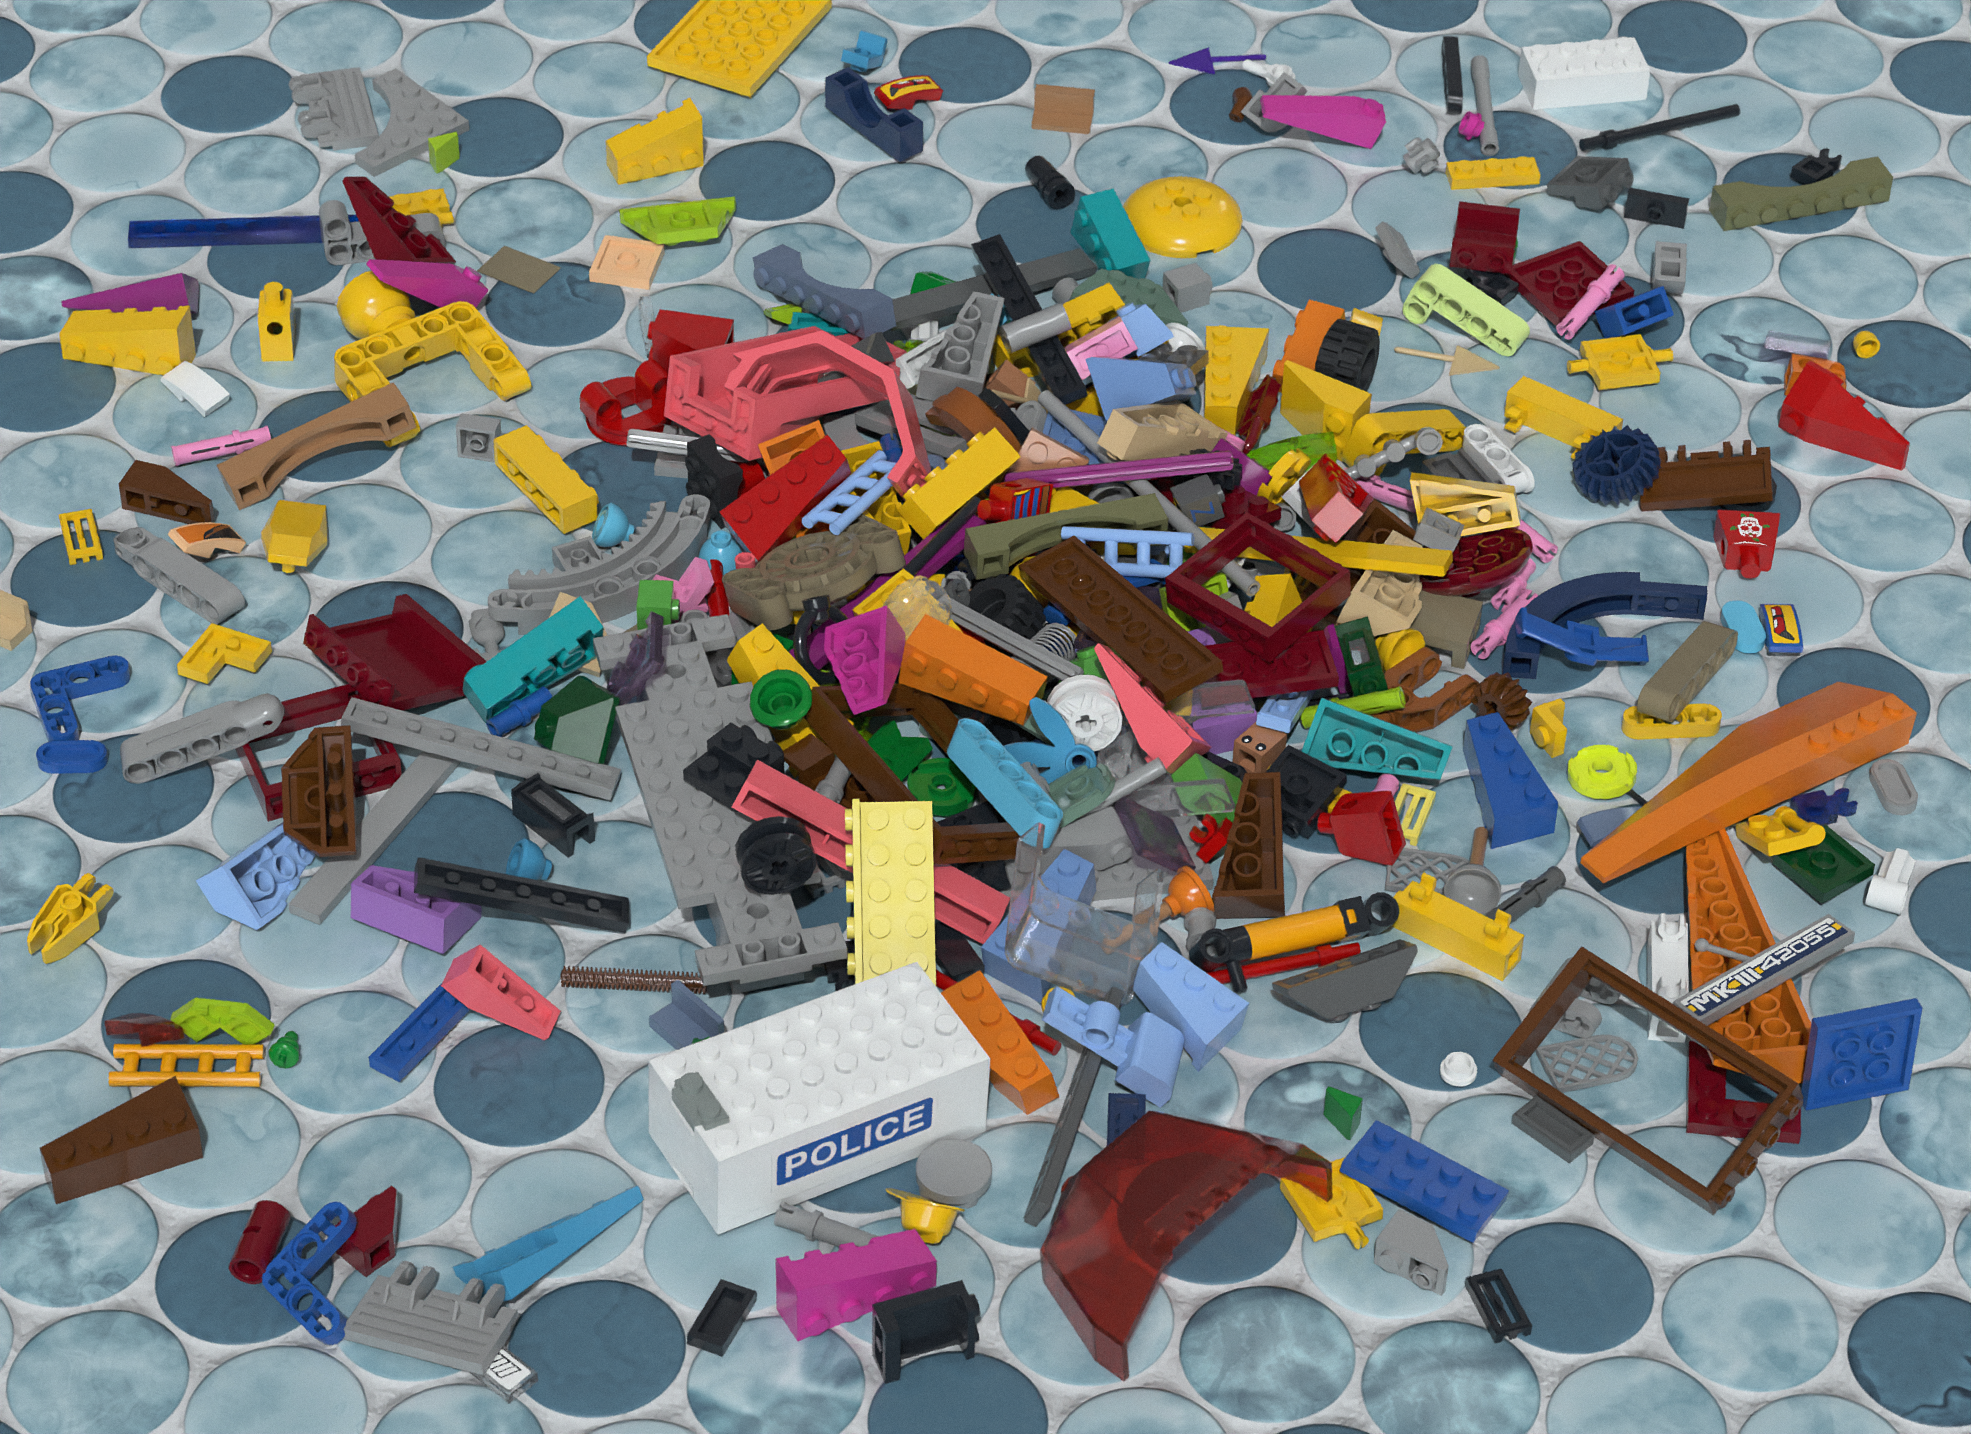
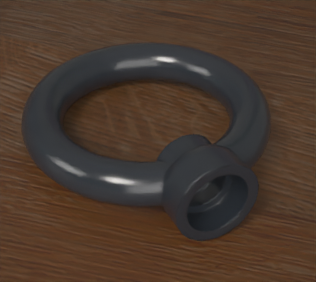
M829 595L804 599L802 603L805 612L799 618L793 636L795 659L818 685H836L840 682L834 671L822 672L812 663L807 649V636L811 625L816 620L828 618L836 624L848 618L840 609L831 605Z

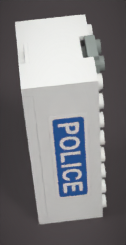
M917 962L648 1060L649 1134L717 1235L777 1212V1209L782 1210L779 1208L782 1202L793 1206L919 1157L924 1149L938 1141L947 1139L964 1140L986 1131L990 1057Z

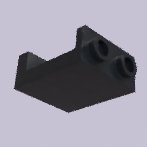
M962 1280L872 1304V1356L885 1384L900 1380V1360L953 1345L960 1346L966 1360L974 1358L975 1343L979 1342V1332L975 1323V1317L980 1316V1308L975 1294L968 1293Z

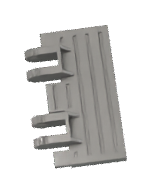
M360 67L303 74L296 77L293 76L289 81L293 101L298 104L305 103L309 106V110H302L298 115L301 133L307 139L317 138L319 148L332 146L333 151L366 147L379 137Z
M404 1260L395 1269L390 1278L381 1275L377 1276L346 1321L344 1340L484 1375L510 1336V1327L518 1317V1312L515 1309L504 1306L499 1310L506 1292L503 1285L496 1283L490 1286V1289H488L478 1304V1300L482 1296L484 1283L477 1278H471L460 1295L432 1289L430 1292L436 1280L435 1268L423 1266L421 1272L417 1274L410 1286H408L409 1282L413 1279L415 1269L414 1263Z

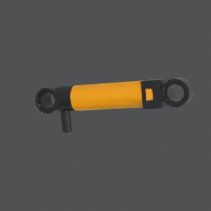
M1377 892L1365 901H1362L1361 896L1337 901L1329 907L1224 930L1212 928L1205 931L1194 941L1189 950V958L1191 963L1204 972H1212L1222 966H1226L1233 991L1235 993H1242L1248 987L1240 962L1335 941L1336 944L1359 940L1364 935L1377 936L1393 925L1398 919L1400 913L1399 905L1390 894ZM1371 908H1375L1381 913L1382 921L1373 916ZM1205 944L1215 947L1218 957L1211 956L1207 952Z

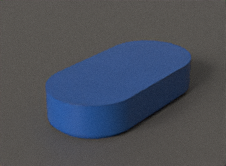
M95 740L50 741L41 745L36 752L38 767L43 772L50 774L93 773L103 769L108 762L105 745Z

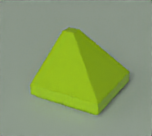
M792 303L763 310L765 316L786 324H791L793 312L802 313L801 307Z

